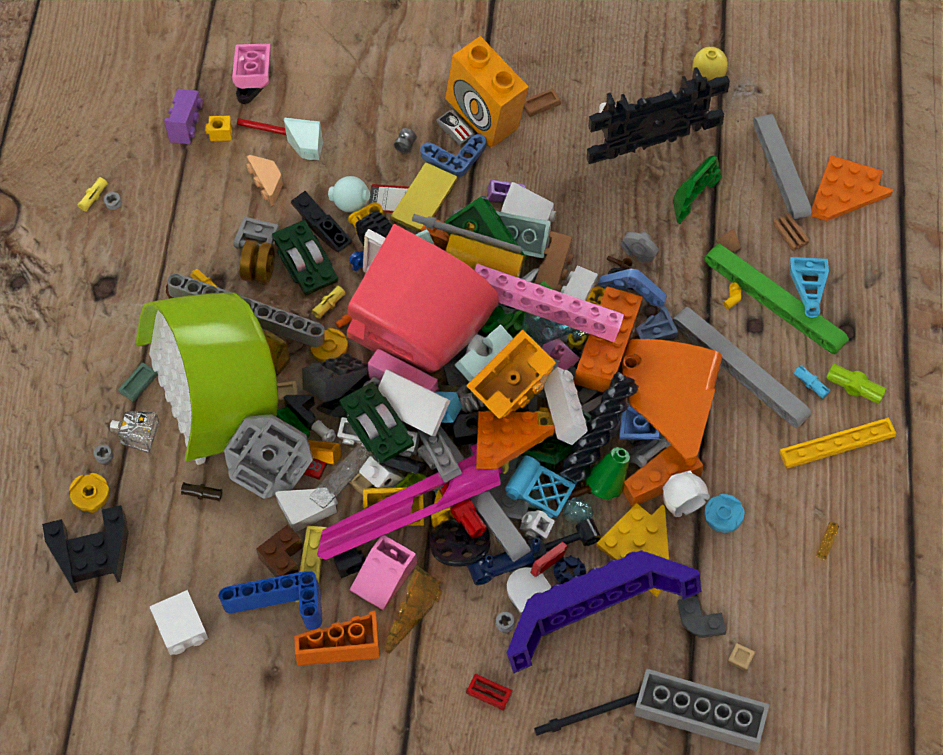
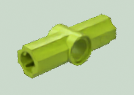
M835 363L830 368L826 379L844 387L848 394L856 397L861 395L877 404L881 402L886 392V388L868 380L864 373L860 371L851 372Z

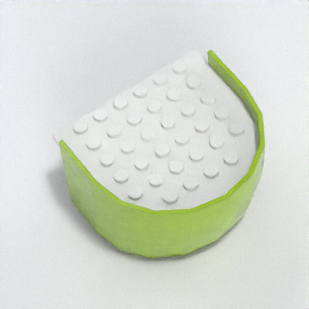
M212 293L144 303L139 317L135 344L136 347L151 344L149 355L152 359V368L154 372L157 371L159 384L161 387H164L165 398L167 402L171 403L172 414L174 418L177 417L179 430L185 436L187 447L186 462L195 460L197 465L204 464L207 456L224 452L225 446L245 417L271 414L277 416L279 396L270 348L257 317L250 305L237 293Z

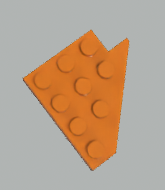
M831 155L811 208V216L828 221L892 195L893 189L879 185L883 173L882 170Z
M491 411L479 412L476 469L500 468L554 434L555 425H538V412H511L501 419Z

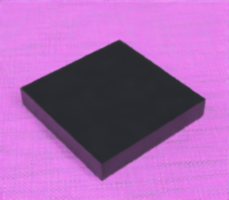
M400 455L382 463L415 474L423 472L427 468V463Z

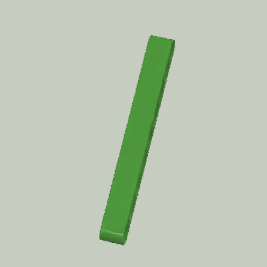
M716 244L705 255L704 260L711 268L732 283H738L743 291L831 354H837L849 341L845 332L821 315L815 318L806 316L803 302L723 245Z

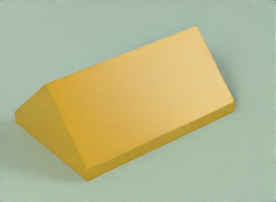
M408 487L364 488V509ZM424 494L414 498L410 514L424 509ZM424 518L406 526H424Z

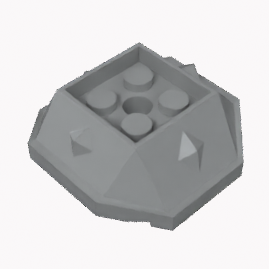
M272 414L245 417L224 448L230 479L263 499L272 497L278 491H291L313 460L306 434ZM271 450L273 454L269 455L266 454L264 451Z

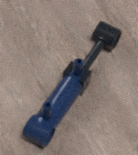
M586 519L576 525L577 533L543 544L540 536L528 540L527 544L531 551L515 562L511 560L506 552L495 556L486 555L485 558L468 565L467 568L474 584L477 586L483 585L496 576L532 563L534 564L536 560L561 542L567 545L580 540L583 546H590L597 543L601 539V535L594 520Z

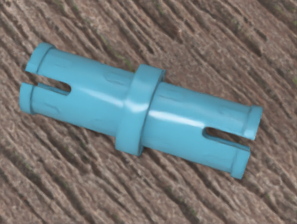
M800 365L793 373L806 384L805 386L808 389H812L818 394L821 399H824L831 391L818 380L819 377L811 374L803 365Z

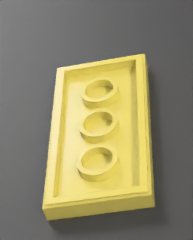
M425 162L392 213L391 220L420 232L423 224L412 221L413 215L417 214L426 218L428 216L434 218L456 183L457 176Z

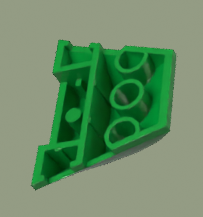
M710 156L703 160L677 189L673 198V204L678 224H681L691 213L692 202L705 187L713 188L722 178L716 156Z

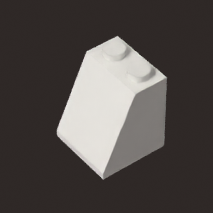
M514 182L511 183L501 212L554 222L556 216L554 203Z

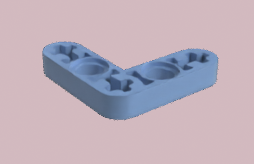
M481 134L473 135L456 156L433 143H424L420 148L421 157L434 166L457 177L465 175L485 150L486 138ZM465 153H471L473 154V157L465 158L463 155ZM446 157L448 161L442 163L439 161V158Z
M627 269L603 275L599 278L597 286L605 289L607 286L619 290L633 288L647 302L657 307L664 306L667 297L659 287L636 269Z

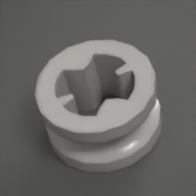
M110 192L104 197V203L108 209L115 210L121 206L122 201L118 193Z
M99 445L94 450V456L100 464H107L113 458V453L108 445ZM103 451L106 452L105 457H101Z
M501 612L496 617V627L500 632H509L514 627V617L509 612ZM502 619L510 620L508 626H504V623L501 625Z

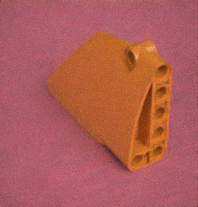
M631 339L628 342L620 368L621 374L634 379L635 383L639 386L637 393L629 397V405L651 423L685 460L697 457L715 393L714 387L722 361V354L715 350L674 341Z

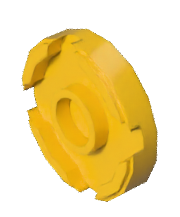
M333 328L325 330L324 343L320 347L311 346V353L319 362H324L329 358L341 357L342 354H347L348 351L346 336L341 331Z

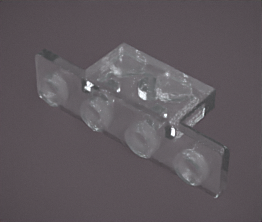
M361 442L310 494V499L322 509H325L355 478L361 467L373 453L371 451L368 452Z

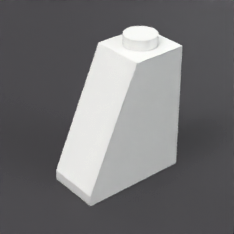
M327 488L278 491L275 493L277 502L294 532L306 528L307 525L310 526L337 513V499L333 493L329 494Z

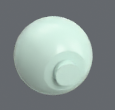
M346 176L338 180L334 187L331 186L329 188L328 197L330 201H334L340 210L353 213L366 205L370 199V191L360 178Z

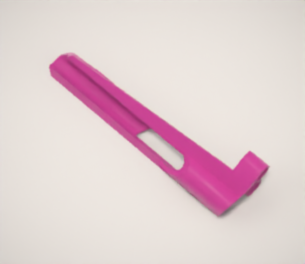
M477 444L470 446L474 455L457 463L462 474L448 481L449 486L437 503L410 514L415 497L446 484L439 472L322 530L317 555L319 558L327 560L501 485L499 474L503 473L502 468L476 469Z

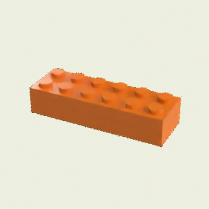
M609 286L606 287L600 306L624 314L623 320L614 342L589 334L576 369L575 385L602 393L610 387L614 374L619 372L640 311L643 296Z

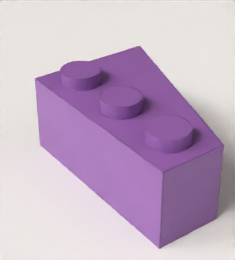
M177 89L172 101L174 107L169 108L168 111L171 115L164 120L168 138L172 143L191 144L192 137L196 135L195 124L199 122V109H202L203 99L200 98L199 91Z

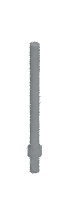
M414 214L412 217V221L426 225L430 229L443 230L520 254L522 251L520 246L442 223L430 216L426 218Z

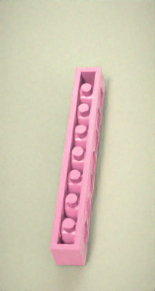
M477 264L475 271L484 277L497 291L499 303L612 342L615 341L624 314Z

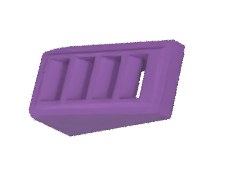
M490 180L487 188V199L489 202H504L511 183ZM518 184V185H520V186L526 188V185Z

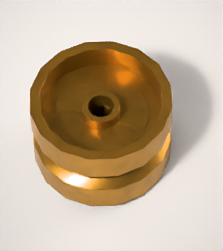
M245 241L240 260V277L242 281L252 282L256 277L257 282L269 284L275 263V247L273 243L263 242L259 247L257 241Z

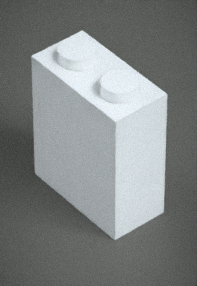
M188 590L149 606L170 655L180 654L186 648L199 646L208 639Z

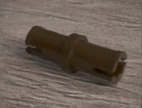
M183 482L181 495L198 497L200 500L205 498L220 502L222 489L205 487V484L194 485Z

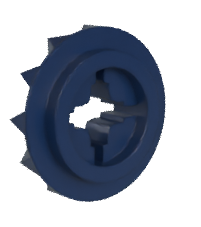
M572 555L569 557L562 556L559 561H556L554 566V576L560 584H564L573 578L572 574L565 572L567 569L566 565L570 568H575L573 570L574 577L586 574L585 564L582 563L579 557L575 558Z

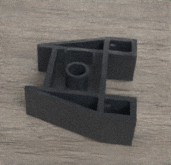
M121 505L102 510L105 531L68 539L67 528L62 519L42 524L45 543L74 593L78 592L76 582L112 573L117 583L121 582L129 534L126 516Z

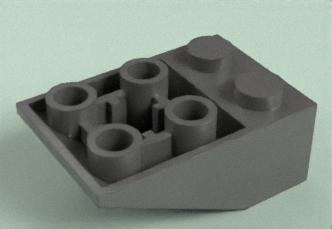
M342 354L341 357L329 358L321 363H313L308 367L302 368L303 390L324 402L340 398L369 372L368 364L353 357L351 354Z

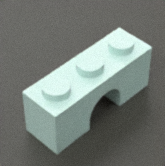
M500 324L482 341L488 348V356H480L472 349L455 364L456 368L470 382L513 338Z

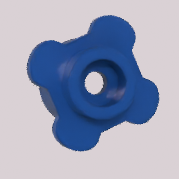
M364 251L354 252L350 256L349 262L353 265L352 270L358 271L359 268L363 267Z

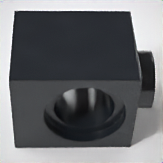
M355 547L334 556L333 560L340 577L344 578L360 571L365 558L362 551H357Z

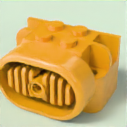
M522 329L466 386L489 410L501 419L512 411L515 412L520 407L523 409L544 388L547 376L552 372L556 362Z

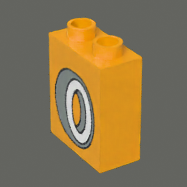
M479 36L452 56L445 99L478 134L486 138V143L493 148L518 129L529 86Z

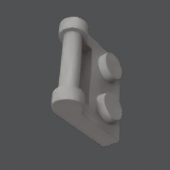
M244 217L235 237L234 247H243L245 243L244 237L274 244L272 233L279 231V225Z
M663 435L660 439H643L628 451L630 455L629 463L637 464L642 468L647 464L648 460L663 448H668L671 444Z

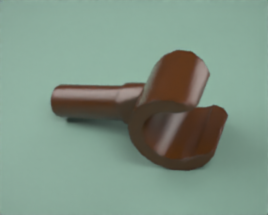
M611 256L607 257L608 261L619 265L623 269H629L628 266L633 264L629 258L621 261Z

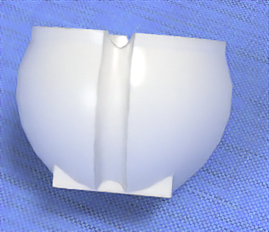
M691 470L672 475L662 488L664 504L675 517H681L682 513L688 515L696 511L706 503L705 499L709 500L710 498L705 482L700 477L692 474Z

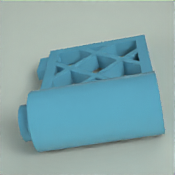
M524 456L506 485L505 491L509 498L513 500L522 499L542 510L549 518L552 519L554 517L557 519L575 484L541 466L533 457ZM541 473L549 476L551 483L541 485L539 479ZM563 484L569 489L567 493L558 494L556 485ZM552 486L555 496L545 498L542 488ZM539 489L542 499L534 500L528 495L531 491ZM556 499L559 507L554 511L548 507L546 501Z

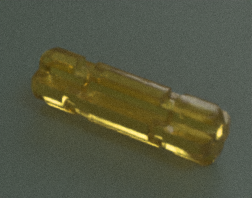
M829 522L816 554L818 558L827 559L839 528L838 524Z

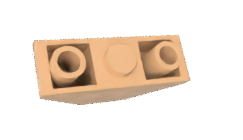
M248 155L246 168L249 174L253 173V180L257 188L260 187L262 189L261 195L265 201L268 200L272 206L275 204L283 186L281 173L274 161Z

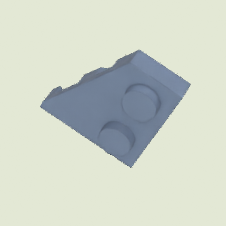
M663 306L658 314L655 316L651 315L645 323L640 324L636 328V335L638 339L668 340L678 337V331L666 306Z

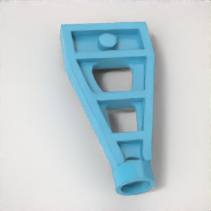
M790 257V275L805 306V314L810 318H815L820 315V303L829 274L828 259ZM801 275L817 276L819 278L817 282L804 281ZM805 289L817 290V294H806Z

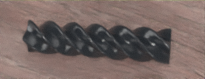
M619 372L614 374L610 387L603 393L601 403L594 409L591 420L586 424L588 431L575 442L572 454L563 463L562 471L559 474L564 479L581 488V481L589 477L591 472L590 465L600 458V447L605 446L609 442L610 430L616 428L619 424V414L627 410L629 407V397L638 391L639 386L635 383L634 379L626 377Z

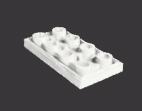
M386 369L378 387L382 396L387 398L401 421L431 436H436L450 400Z

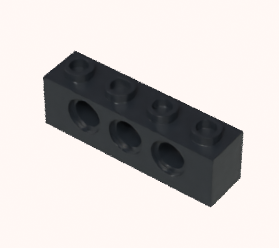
M528 404L523 409L520 407L515 412H530ZM477 410L474 413L457 415L454 423H451L456 446L477 443L479 412L486 411ZM470 425H475L476 427H475V428H469L468 426H470Z

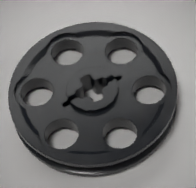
M455 518L440 524L432 532L430 537L431 552L439 562L448 566L461 567L474 564L481 560L490 549L489 530L487 528L478 538H471L461 522H457ZM452 527L458 528L456 531L449 530ZM438 539H445L443 543L436 542ZM477 541L485 542L482 545L475 544ZM445 552H452L449 556L443 555ZM465 553H472L469 557L462 556Z

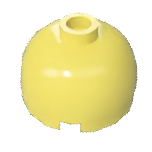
M705 47L695 55L692 71L697 67L702 77H706L707 81L713 80L716 77H723L727 73V57L719 48Z

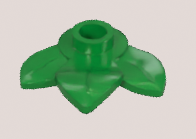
M498 306L481 328L482 332L490 334L500 324L502 326L509 324L514 317L513 312L505 314L502 307Z

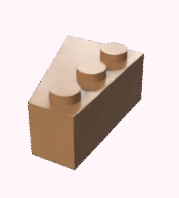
M550 231L549 246L545 248V257L543 263L540 264L535 284L545 281L553 290L561 292L563 287L561 285L562 280L566 281L568 275L567 266L572 264L574 255L571 254L572 236Z

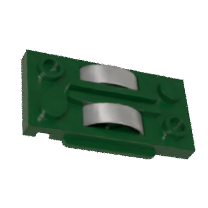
M305 220L272 233V239L278 247V255L294 283L299 284L305 296L338 282V276L332 268V263Z
M374 382L339 400V404L347 414V421L366 450L373 453L380 465L414 446V442L407 433L405 425L387 398L382 396Z

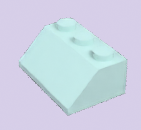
M496 211L517 244L522 247L525 255L539 258L545 257L544 251L545 248H548L551 221Z

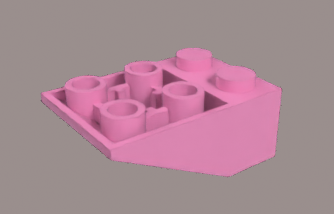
M385 535L381 536L369 552L350 591L384 611L416 566V553Z

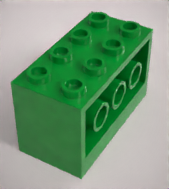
M480 196L444 221L446 224L519 246L486 196ZM470 223L475 224V230H470Z

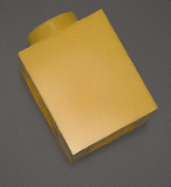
M209 116V123H206L205 130L206 134H209L210 141H232L231 117Z

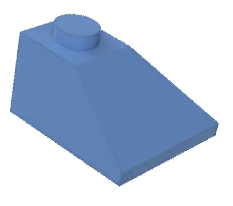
M630 405L626 411L622 412L620 439H660L662 437V434Z

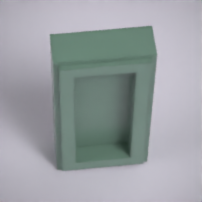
M142 362L118 391L132 402H135L158 376V373Z

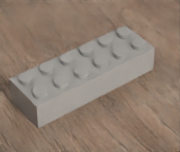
M646 669L634 715L757 751L770 704Z

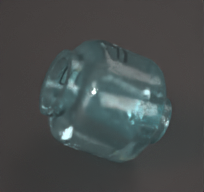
M573 497L571 500L566 501L562 514L565 515L567 522L577 525L583 520L592 519L594 511L591 510L590 502Z

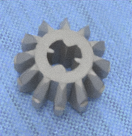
M463 383V386L458 387L456 392L462 404L461 410L464 413L468 411L472 413L474 410L484 407L485 405L466 386L467 384Z

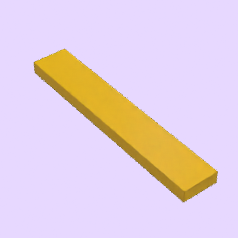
M888 417L782 448L779 453L786 469L894 438L896 437V431Z

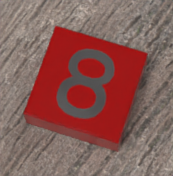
M313 458L303 474L320 480L328 463Z

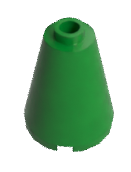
M613 448L591 468L590 475L586 479V485L590 486L591 492L595 496L605 500H612V498H618L621 495L630 460L629 453L623 448Z

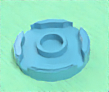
M720 494L708 501L704 516L712 529L717 532L728 533L740 527L745 512L737 498L728 494Z

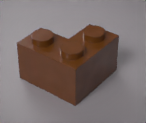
M286 525L256 548L259 559L275 577L299 573L297 564L292 560L291 556L302 549L301 539L289 525Z

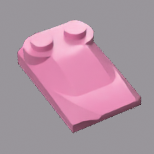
M238 44L235 46L232 80L236 87L241 89L264 88L269 84L271 44Z

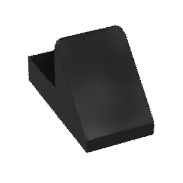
M284 396L285 406L289 407L302 424L311 431L316 418L310 410L315 405L314 396Z

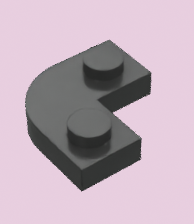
M698 597L686 598L684 600L679 599L677 601L682 626L689 632L698 635V638L726 635L722 613L702 616Z

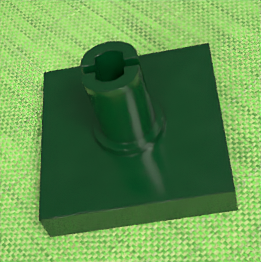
M548 437L543 442L522 453L521 456H530L536 460L543 461V467L555 472L554 465L572 454L574 444L571 445L562 440Z

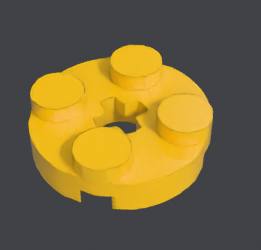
M96 473L78 476L73 480L69 488L70 499L77 509L85 512L88 511L89 513H94L104 506L110 495L106 480ZM94 489L92 495L86 496V490Z

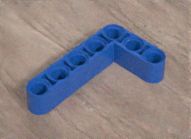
M312 571L227 586L221 589L218 594L223 609L227 613H236L299 600L300 614L307 629H317L323 621L321 589L316 575Z

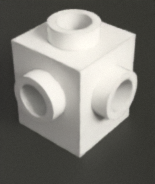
M530 511L523 516L519 529L529 539L539 536L541 539H546L555 521L549 518L543 511Z

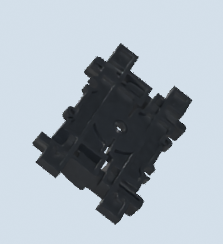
M695 67L691 80L687 81L686 77L682 76L679 92L673 94L672 90L656 97L640 98L637 104H629L625 95L621 94V100L617 101L616 107L611 93H607L606 105L603 111L589 116L588 127L590 132L602 130L605 139L604 144L587 148L586 159L588 164L618 157V154L635 153L638 147H642L645 150L647 147L663 143L666 140L674 142L677 136L690 135L691 126L694 132L701 129V126L703 130L723 125V110L709 111L711 97L728 92L730 83L728 76L716 77L713 80L707 81V78L702 77L698 68Z

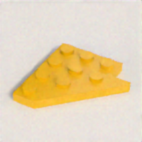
M636 503L597 542L596 546L612 560H619L630 552H638L640 550L669 560L665 506L662 504L651 515ZM652 588L649 591L658 597L663 590Z

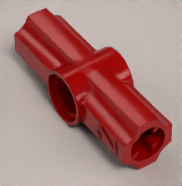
M449 482L444 484V486L440 489V494L442 496L445 494L449 486ZM470 499L450 506L453 517L457 522L462 523L471 538H478L487 530Z

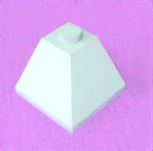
M284 118L288 143L301 158L319 160L323 146L320 122Z

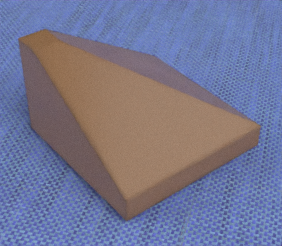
M734 229L716 240L717 244L723 245L731 252L741 250Z

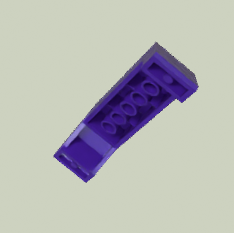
M640 550L638 552H630L619 560H612L601 568H593L587 574L575 576L564 584L554 585L550 590L543 593H535L531 598L527 599L507 650V656L513 673L532 666L531 659L542 636L645 591L656 588L680 595L683 600L702 592L698 570Z

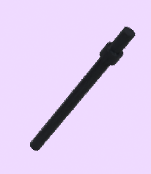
M640 692L559 720L557 718L549 720V723L535 727L534 732L536 736L550 731L556 732L561 730V727L635 703Z

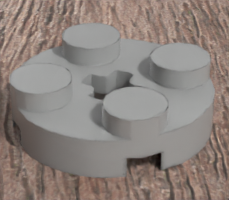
M627 232L621 243V247L630 257L632 254L637 256L636 260L641 262L653 261L659 251L655 243L650 240V235L645 232H641V234Z

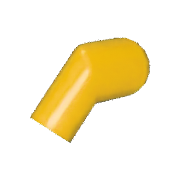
M734 282L729 285L730 297L723 302L727 310L742 299V291L738 283Z

